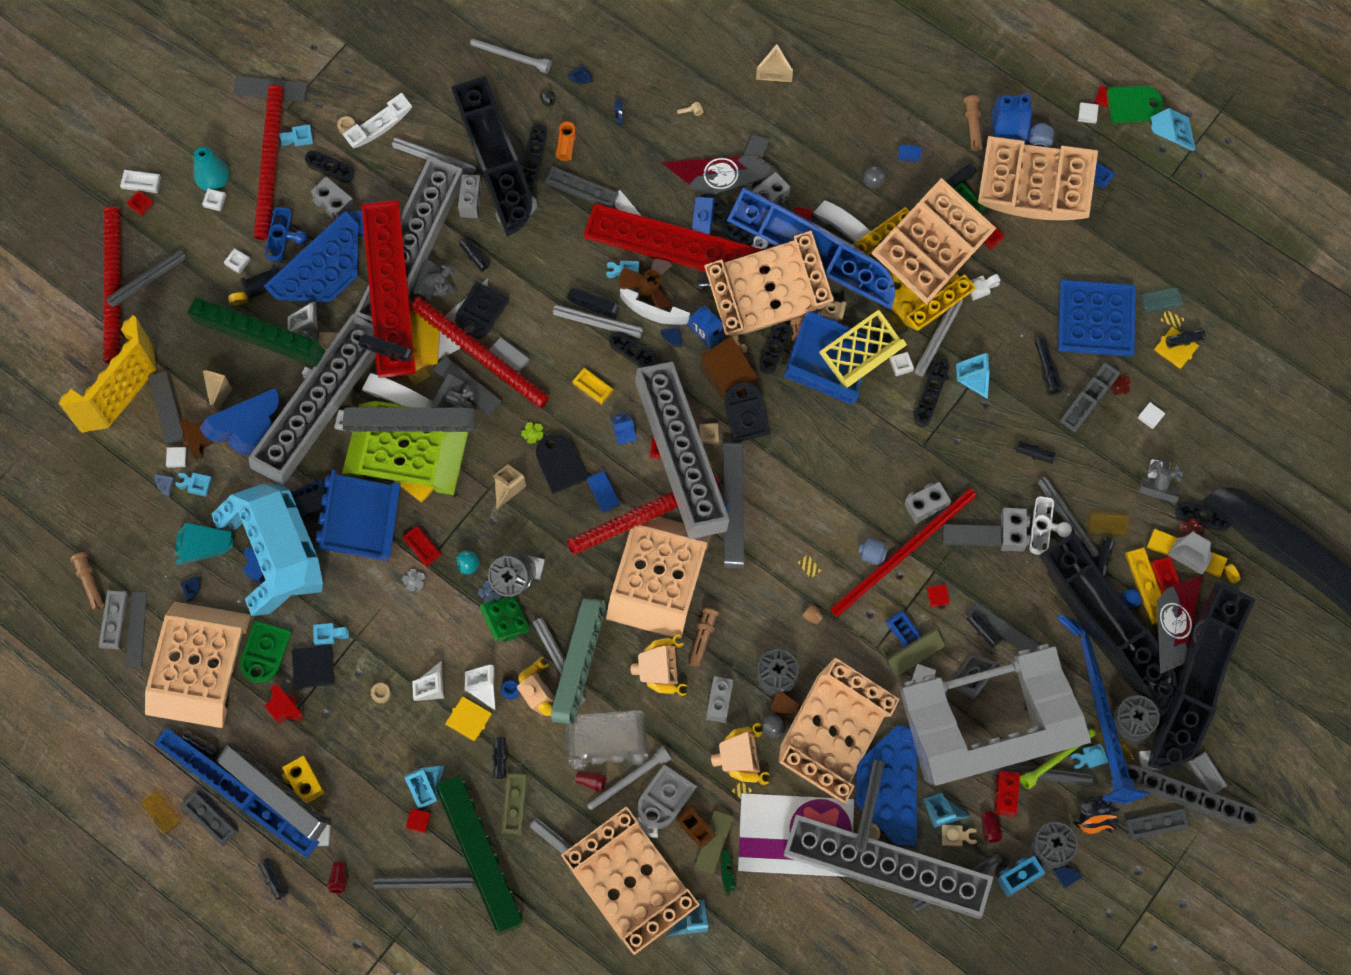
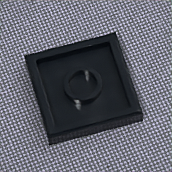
M331 645L291 650L295 689L334 685Z

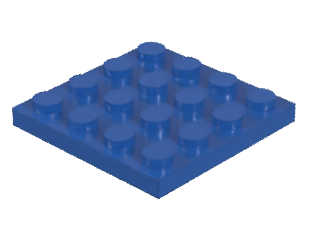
M1061 280L1059 290L1058 351L1133 357L1136 285Z

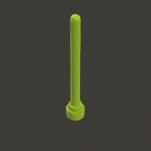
M1094 729L1088 730L1090 739L1096 734ZM1080 746L1060 751L1033 772L1023 773L1020 776L1021 784L1026 789H1031L1036 785L1041 775Z

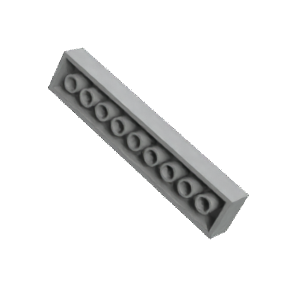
M428 157L401 215L409 297L418 280L424 260L428 259L460 190L461 177L464 174L462 168ZM368 284L354 315L373 324Z
M354 314L351 315L325 351L317 367L314 366L249 456L251 469L284 486L376 356L375 352L365 350L358 345L362 334L374 337L373 324Z
M669 362L637 368L635 384L689 539L727 532L729 517L674 363Z
M796 815L784 857L977 919L982 918L993 880L992 876L869 837L866 851L864 853L857 852L855 845L858 834Z

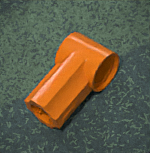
M564 122L559 127L556 158L561 161L572 160L576 131L574 124L571 122ZM566 131L572 132L569 135L564 134Z

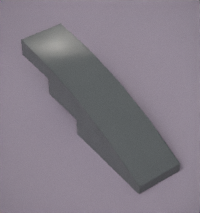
M1105 362L1085 389L1079 394L1060 422L1073 432H1076L1121 373Z

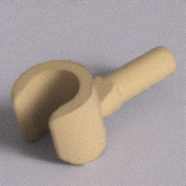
M695 102L691 107L678 109L677 113L693 111L695 116H699L704 111L701 104Z

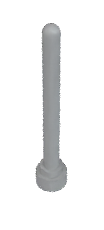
M476 39L470 40L471 46L536 66L542 73L548 74L551 68L552 61L549 59L537 60Z
M661 746L656 750L653 758L589 802L587 805L588 809H595L658 763L662 764L664 762L665 764L671 760L664 747Z

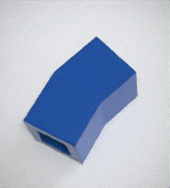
M899 145V161L918 162L921 158V147Z

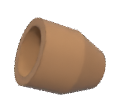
M810 604L802 617L810 623L818 625L823 615L819 609Z

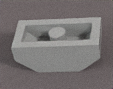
M1191 532L1185 537L1177 538L1168 556L1202 575L1212 559L1210 553L1211 542Z

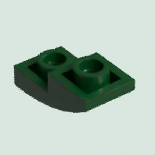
M723 850L721 857V881L725 895L730 896V891L735 892L737 879H733L734 873L727 872V869L731 870L733 858L730 857L731 851Z

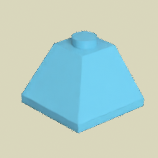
M1170 108L1151 117V128L1155 134L1189 150H1196L1189 117Z

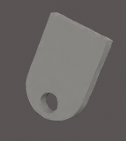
M663 765L639 799L637 812L640 820L646 826L654 829L669 826L695 792L697 786L666 765ZM648 812H655L658 818L654 821L649 820L646 817Z

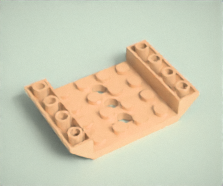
M812 231L794 236V241L726 263L719 260L704 265L726 336L748 334L796 317L806 315L808 311L816 312L834 301ZM762 266L770 267L768 274L760 273ZM768 283H774L776 286L771 292L765 290V286ZM779 300L781 306L778 309L771 308L772 301Z
M655 517L648 522L645 521L644 524L630 529L611 592L606 620L672 638L677 634L683 635L686 617L711 535L689 539L684 523L662 517ZM642 560L646 563V566L643 569H637L635 563ZM660 565L665 568V571L662 574H656L654 568ZM679 570L683 572L684 576L681 579H675L672 574Z
M174 601L165 614L145 690V715L223 729L228 710L225 707L229 685L242 633H247L251 615ZM174 652H179V660L171 661V655ZM195 655L199 656V662L191 665L190 658ZM212 659L219 660V664L215 668L209 667V662Z
M834 658L817 676L780 746L779 763L843 804H846L855 787L850 782L857 770L859 761L864 757L884 717H891L900 699L839 659ZM815 715H818L821 719L819 726H815L813 723ZM832 725L837 729L834 737L829 734V728ZM847 736H850L853 740L850 747L845 744Z
M627 806L561 855L573 875L633 955L637 954L700 906L641 829L639 822ZM643 865H650L652 867L650 875L645 876L641 873ZM627 877H633L636 880V885L633 888L625 886L624 881ZM611 889L619 891L620 897L617 900L609 899L608 892Z

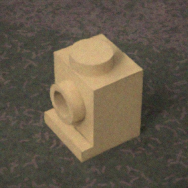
M833 301L818 310L817 313L821 314L824 318L834 319L839 324H842L846 302Z

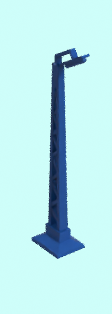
M1063 614L1056 617L1075 636L1081 634L1082 637L1080 639L1113 777L1111 781L1113 791L1104 796L1103 801L1126 805L1150 795L1148 791L1135 789L1133 779L1129 777L1091 641L1087 637L1086 630L1073 618L1068 619Z

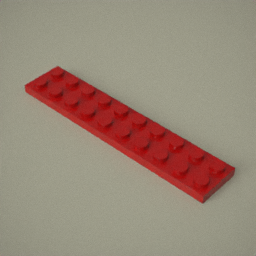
M399 200L361 204L374 337L404 346L413 352L410 362H402L375 353L378 378L416 374Z
M595 203L583 234L584 239L653 258H661L671 263L706 272L704 266L706 264L719 260L726 263L763 251L760 248ZM766 265L760 268L761 274L765 273Z

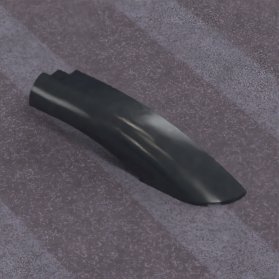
M483 76L451 86L485 185L505 234L508 237L519 231L528 221L532 211V196L520 162L499 114L487 78Z
M1222 488L1212 492L1202 500L1259 551L1265 552L1298 574L1351 617V565L1328 546L1291 519L1244 490Z
M1072 533L1038 555L1049 571L1047 575L1073 614L1108 660L1139 696H1145L1153 701L1161 717L1170 709L1173 693L1177 686L1174 668L1160 674L1159 644L1149 629L1143 626L1115 593L1076 535Z
M1215 582L1208 600L1204 599L1192 626L1185 663L1175 668L1177 686L1173 693L1170 709L1163 716L1159 717V724L1156 728L1148 766L1157 769H1173L1187 763L1197 753L1217 710L1215 708L1229 661L1256 599L1222 582Z

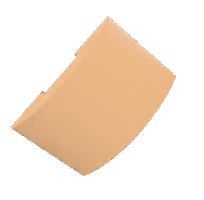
M988 136L978 199L979 204L1003 213L1032 219L1076 220L1089 218L1098 150L1061 146V149L1025 145V141Z
M941 178L876 247L872 254L920 299L928 304L996 228Z

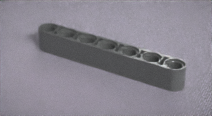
M350 407L345 408L343 411L342 429L352 432H472L475 430L476 411L471 408Z
M723 442V503L729 505V524L727 532H724V569H744L742 442Z
M228 742L217 759L218 763L306 837L318 840L328 824L327 819L234 743Z
M1136 765L1127 767L1128 772H1133L1136 776V780H1133L1135 789L1148 791L1150 795L1241 828H1250L1259 820V813L1253 807ZM1146 779H1152L1155 782V787L1148 786ZM1167 785L1173 787L1174 794H1169L1166 791ZM1186 792L1191 793L1193 795V801H1189L1186 799ZM1205 799L1213 803V808H1208L1205 805ZM1225 806L1232 809V815L1225 813ZM1244 813L1251 816L1252 822H1247L1244 819Z

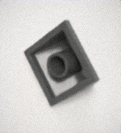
M971 653L951 680L994 669L1000 665L995 661ZM991 678L958 686L955 689L973 702Z

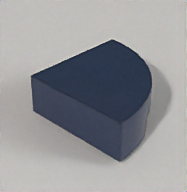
M583 66L568 74V78L577 84H588L593 81V78Z
M615 100V121L617 125H623L622 100Z
M679 327L660 330L661 336L665 341L675 347H682Z
M199 576L180 583L188 602L193 600L200 591L201 579Z
M1063 867L1053 871L1064 889L1082 877L1071 868Z

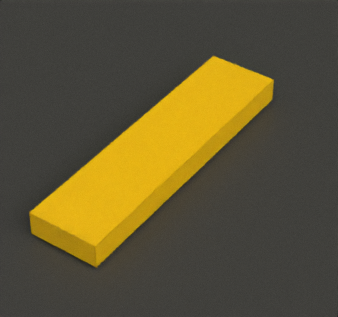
M1154 529L1147 548L1168 556L1177 538ZM1210 552L1212 559L1205 572L1220 578L1227 558Z
M1145 548L1126 552L1125 557L1141 596L1151 626L1157 625V601L1162 594Z

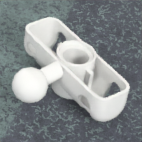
M1040 496L1035 501L1029 550L1036 555L1043 553L1049 548L1051 531L1057 532L1061 537H1067L1072 532V527L1067 522L1060 524L1052 523L1054 508L1052 498ZM1052 507L1051 513L1047 514V508ZM1037 524H1043L1045 529H1039ZM1047 543L1046 550H1042L1043 544Z

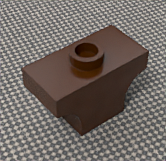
M183 419L179 423L184 433L182 437L186 448H190L196 460L203 458L204 449L214 444V442L206 438L200 429L204 421L193 424L188 422L187 419Z
M691 804L676 817L680 826L701 849L717 836Z

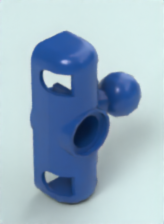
M277 207L273 212L265 249L266 257L272 262L283 260V252L289 239L294 240L298 245H304L308 241V235L304 231L289 232L292 213L288 208ZM275 215L280 218L279 224L275 222ZM268 249L273 251L272 255L267 254Z

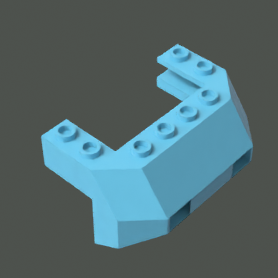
M279 483L260 484L232 494L211 514L217 529L222 530L227 524L230 530L237 529L242 524L244 525L265 577V581L245 598L251 616L271 614L291 595L322 592L323 580L318 557L292 494L285 485L282 486Z

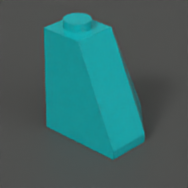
M185 523L177 532L175 555H179V558L175 560L176 565L225 555L233 546L232 532Z

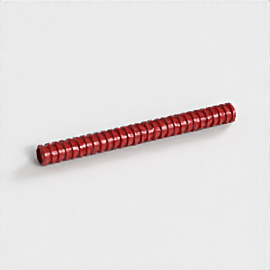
M280 85L268 86L264 138L261 150L262 159L260 160L259 170L260 180L258 181L257 191L258 201L256 202L255 212L256 222L254 223L255 233L253 234L255 239L262 241L268 240L272 217L271 212L273 210L271 208L273 207L272 202L274 200L273 191L275 188L273 186L276 179L275 170L277 168L278 139L280 137L282 117L281 108L284 96V88Z
M112 206L104 209L103 254L105 255L103 257V323L105 324L103 326V361L107 364H110V361L120 353L119 319L121 305L117 304L111 307L107 302V297L118 291L121 286V273L119 272L121 270V211L119 208Z
M417 297L412 302L410 310L415 311L416 315L419 314L420 318H424L425 322L428 321L429 325H433L435 329L437 328L438 332L446 335V338L451 339V342H455V345H460V349H464L466 353L469 352L473 359H478L479 363H482L484 367L487 366V369L491 370L493 374L496 373V376L501 377L502 381L505 380V383L510 384L511 388L514 387V390L519 391L520 395L523 394V397L528 398L529 402L533 401L532 404L537 405V408L540 409L545 406L549 400V395H545V392L540 391L539 387H535L534 383L531 384L530 380L522 377V374L517 373L515 369L513 370V367L508 366V363H503V359L499 360V356H494L495 353L493 352L490 353L489 349H485L484 345L481 346L480 342H476L475 338L472 339L471 335H467L466 331L463 332L462 328H458L457 324L454 325L453 321H449L448 317L445 318L444 314H440L438 310L436 311V308L431 307L429 303L427 304V301L423 300L422 297Z
M713 473L714 478H715L716 483H717V486H718V489H719V488H720V480H719L718 476ZM673 491L634 510H630L624 513V515L621 514L619 517H615L614 520L610 519L609 522L606 521L603 524H599V526H595L593 529L584 531L583 534L580 533L578 536L569 538L567 540L569 551L573 555H577L578 552L581 553L583 550L603 543L604 540L607 541L609 538L629 531L635 526L644 524L645 521L648 522L650 519L659 517L660 514L663 515L665 512L678 508Z

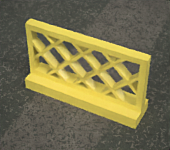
M877 310L819 353L841 382L840 385L848 388L907 344L898 337L880 310ZM877 316L881 321V328L871 327L874 317ZM857 329H867L866 339L856 337ZM870 330L880 332L879 341L869 340ZM883 332L889 333L894 341L891 343L882 342ZM843 339L853 340L851 349L842 348ZM856 341L865 342L864 352L855 350ZM869 343L878 345L876 354L867 352ZM829 349L838 350L837 360L830 359L826 351ZM841 351L851 353L850 362L840 361ZM854 353L864 355L862 364L853 363ZM839 364L849 365L848 374L842 376L839 372Z

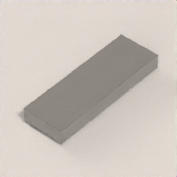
M107 590L99 641L100 648L120 649L128 597L127 591Z

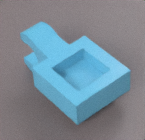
M310 125L292 127V132L280 133L282 146L290 145L292 142H294L295 147L313 144Z
M333 623L313 625L315 646L335 644V638H349L347 627L334 628Z

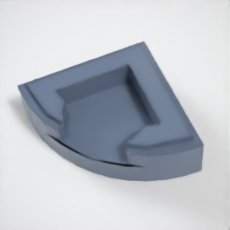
M155 474L157 488L162 494L170 497L175 478Z

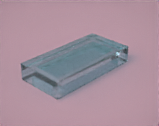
M1177 287L1142 294L1140 297L1145 314L1181 307L1183 304Z

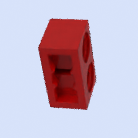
M999 771L997 774L994 815L1014 817L1017 814L1020 773Z

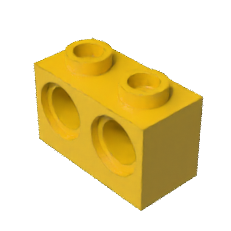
M304 755L282 767L285 772L282 774V777L286 784H291L294 789L293 792L306 803L325 794ZM302 769L301 775L293 777L294 770ZM305 786H311V791L308 794H302V789Z

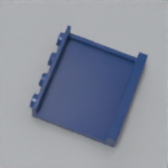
M808 311L803 317L783 377L852 405L858 399V389L862 378L848 388L840 385L841 382L819 352L853 327L843 326L834 319H827L817 312ZM857 331L856 337L866 339L867 333ZM870 335L869 340L877 341V339ZM843 339L842 348L851 349L853 340ZM856 341L855 350L864 352L865 342ZM868 344V353H871L875 344ZM829 349L826 351V354L830 359L837 360L838 350ZM841 351L840 361L850 362L851 353ZM854 353L853 363L862 364L864 355ZM839 364V372L842 376L848 374L849 365Z
M332 470L329 476L326 475L324 487H327L326 494L322 496L321 505H324V510L320 512L318 523L321 524V529L316 534L318 549L387 561L391 554L400 483L392 482L391 485L336 475L335 470Z

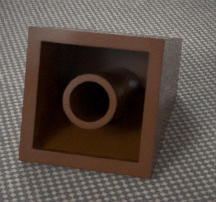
M732 336L700 356V371L723 401L728 389L737 383H749L756 387L757 376ZM739 387L736 391L737 397L740 398L746 392V389Z

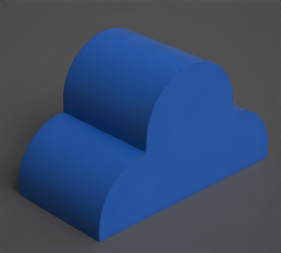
M274 388L209 416L204 420L200 429L209 440L214 442L228 441L231 448L237 453L251 455L272 426L270 417L277 409L279 403L278 393Z

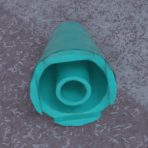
M208 147L197 148L193 159V178L195 183L205 191L208 188L216 190L219 187H224L230 177L229 167L226 162Z

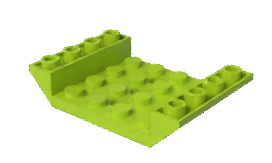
M379 401L359 404L360 408H414ZM352 432L342 476L361 478L362 475L434 487L437 493L454 495L469 432ZM402 440L409 441V445L405 448L400 447L399 443ZM397 458H404L405 463L398 466L395 464Z

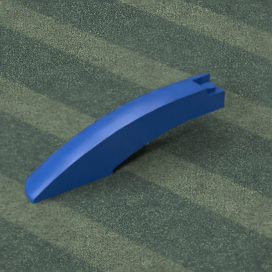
M745 187L742 188L727 221L775 246L794 241V236L812 231L827 278L889 309L892 308L895 298V285L892 276L884 265L806 218Z

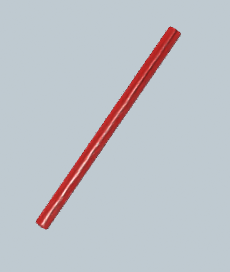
M971 488L966 490L831 608L832 614L836 617L841 615L941 528L943 524L976 497V492Z

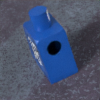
M705 305L696 311L687 323L710 349L725 338L722 322Z

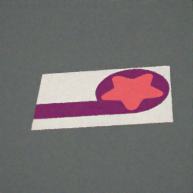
M741 793L738 871L846 877L784 857V852L796 815L853 832L854 799H848L846 804H843L836 798Z

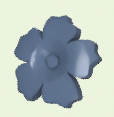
M485 581V584H483L484 589H479L478 594L481 598H484L485 603L494 601V599H501V595L491 588L489 581Z

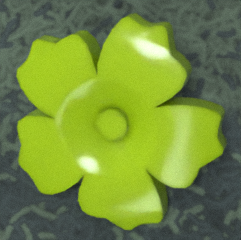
M529 422L526 424L525 430L521 431V436L525 440L527 439L529 444L536 443L537 440L540 441L544 438L543 432H541L543 426L537 423L533 426V423Z

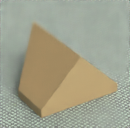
M777 44L757 67L756 80L792 82L793 69Z
M205 370L203 374L209 403L212 410L216 412L224 403L232 388L224 375Z
M508 464L493 475L495 478L497 509L526 487L523 474Z

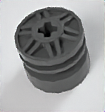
M511 552L496 559L488 571V581L491 588L496 593L508 597L515 596L528 589L536 577V567L533 561L521 552ZM510 572V575L513 576V578L510 579V576L507 575V573Z
M772 649L760 658L756 673L760 689L772 697H775L779 692L787 695L794 689L798 679L799 665L796 658L790 652L783 649ZM776 667L781 670L780 674H777V671H775Z
M1139 695L1130 696L1123 700L1112 715L1118 738L1133 744L1148 738L1159 724L1160 717L1158 708L1153 701ZM1134 715L1140 716L1141 719H1140V720H1139L1138 718L1135 719L1133 716H1134Z
M1049 822L1043 825L1033 836L1030 844L1031 855L1036 857L1041 867L1049 870L1065 866L1076 854L1078 848L1077 836L1073 829L1061 822ZM1054 840L1058 841L1056 848L1053 847Z

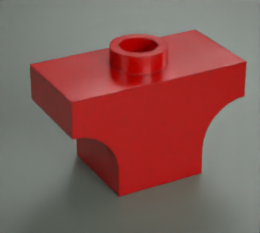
M275 684L271 688L272 698L264 707L279 725L287 719H294L299 722L304 716L295 706L297 701L291 694L286 695L279 685Z

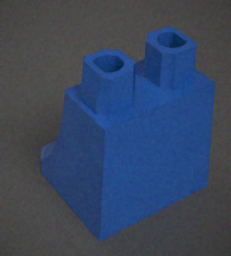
M1021 94V96L1013 97L1004 95L997 98L991 113L993 137L1025 141V145L1029 144L1032 114L1030 95Z

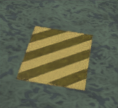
M1165 310L1161 321L1180 329L1184 318Z
M809 555L798 561L810 579L821 571Z
M742 781L732 790L740 799L741 793L756 794Z

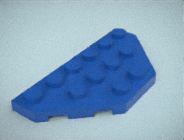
M345 211L263 287L276 300L331 302L357 278L359 224Z
M896 726L859 761L856 770V806L863 811L873 762L875 760L883 761L884 768L872 822L879 827L880 831L895 846L916 847L917 753L910 726Z

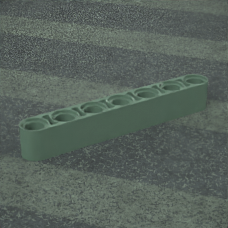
M590 598L582 600L551 711L552 722L573 724L575 722L605 614L606 605L604 600Z

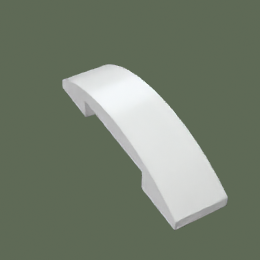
M402 93L387 102L388 107L361 126L356 124L343 133V136L353 149L376 139L397 124L410 111L412 106Z
M824 200L813 212L815 217L826 225L831 224L854 243L871 232L851 214Z
M620 289V297L624 303L637 314L649 320L669 325L687 324L690 319L689 312L673 307L669 313L639 301V293L629 289Z
M372 373L369 374L362 388V391L377 398L381 397L397 405L414 408H432L430 406L433 401L394 381L378 378L377 375Z

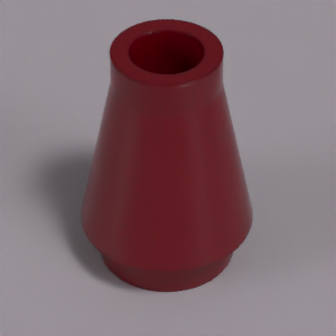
M578 771L575 782L598 792L599 790H604L607 777L602 775V772Z
M985 812L981 814L983 838L987 843L991 844L1002 840L1003 832L993 813Z
M333 863L327 884L330 893L342 894L347 888L345 863Z

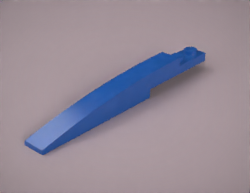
M168 728L165 729L154 743L305 858H308L320 843L318 840L306 837L253 791Z

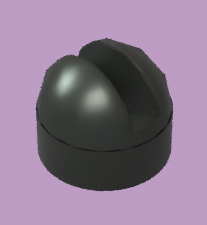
M553 91L540 95L543 105L549 106L555 103Z

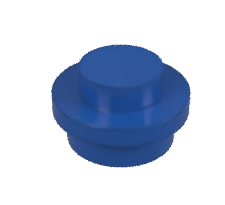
M1129 589L1122 594L1121 600L1129 609H1134L1139 606L1141 596L1137 591Z
M515 680L505 681L501 686L503 697L509 700L517 698L520 695L517 689L519 683Z

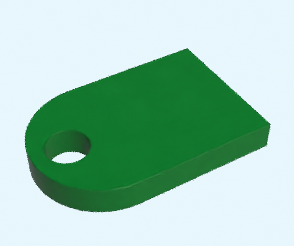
M1149 86L1110 87L1106 90L1111 124L1150 122L1152 116L1162 111L1163 100L1161 95ZM1149 100H1154L1157 103V107L1150 106Z
M254 621L240 658V669L243 675L253 683L260 684L272 680L279 672L293 633ZM255 668L262 669L259 677H252V671Z

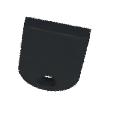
M476 282L458 310L455 324L458 325V328H462L463 332L467 325L474 326V330L467 332V335H471L472 339H481L491 331L509 303V298Z
M737 383L730 387L725 394L724 406L733 442H742L770 435L771 432L760 391L749 383ZM739 387L746 389V395L743 398H739L736 395Z
M550 434L540 440L536 448V457L552 494L587 480V475L577 453L567 437L560 434ZM549 441L557 443L553 449L547 448L546 444Z

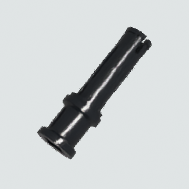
M1045 338L1035 341V345L1044 371L1042 378L1047 384V394L1055 395L1061 393L1064 388L1058 378L1059 372L1054 368L1047 340Z

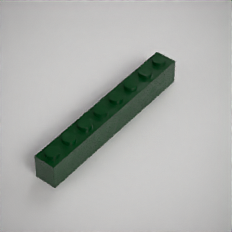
M197 297L187 311V314L196 324L317 367L325 353V350L317 340Z
M460 775L437 783L435 790L470 873L473 876L497 937L519 928L523 920L522 912L519 908L516 909L514 904L515 896L512 890L507 888V877L504 871H500L498 867L499 859L497 854L492 853L490 837L488 834H484L482 829L484 827L483 821L480 816L476 815L474 810L476 809L473 798H469L466 792L468 791L466 781L461 780Z

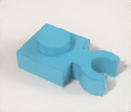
M620 261V265L608 262L607 268H612L614 271L607 272L606 275L608 278H614L617 275L619 276L624 268L638 273L639 261Z
M185 473L178 474L180 478L185 479L183 483L176 482L175 485L178 488L185 489L188 487L187 491L189 493L208 496L213 480L211 476L192 473L190 478Z
M1102 743L1082 749L1083 755L1075 753L1070 757V760L1078 759L1080 762L1079 765L1073 767L1074 770L1082 768L1084 764H1087L1088 769L1108 763Z

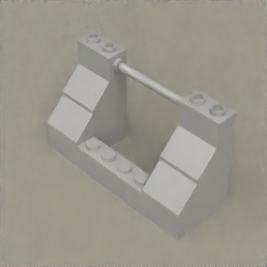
M1049 643L1038 645L1037 650L1023 649L1018 651V655L1013 656L1014 661H1012V664L945 682L940 677H935L932 674L923 677V681L916 682L915 680L904 682V686L899 687L925 781L936 786L1091 743L1084 715L1062 671L1056 646H1049ZM1013 671L1018 673L1032 727L1027 728V732L1022 734L1019 731L1007 734V738L1000 739V737L988 739L989 743L981 745V742L969 744V748H967L945 695L947 689Z

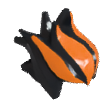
M1101 796L1089 797L1084 801V804L1080 805V822L1073 821L1072 823L1088 835L1096 834L1100 831L1113 834L1111 829L1115 830L1116 827L1112 823L1119 824L1120 821L1116 819L1117 815L1111 813L1120 809L1110 806L1113 802L1103 801Z

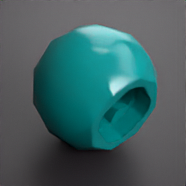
M464 550L456 557L458 569L462 574L470 575L479 567V558L473 551Z

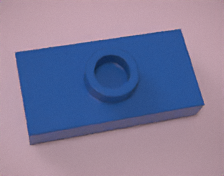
M695 198L692 230L711 235L714 198Z

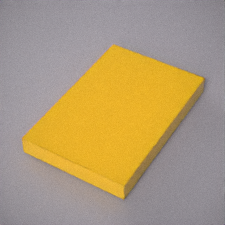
M410 311L415 365H437L439 360L440 332L437 331V328H433V325H429L428 321L425 322L424 318H420L419 314L416 315L415 311Z

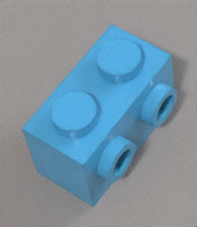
M1025 856L1016 862L1018 866L1013 869L1007 867L999 873L1001 876L997 881L1007 897L1015 894L1045 874L1035 856L1029 859Z

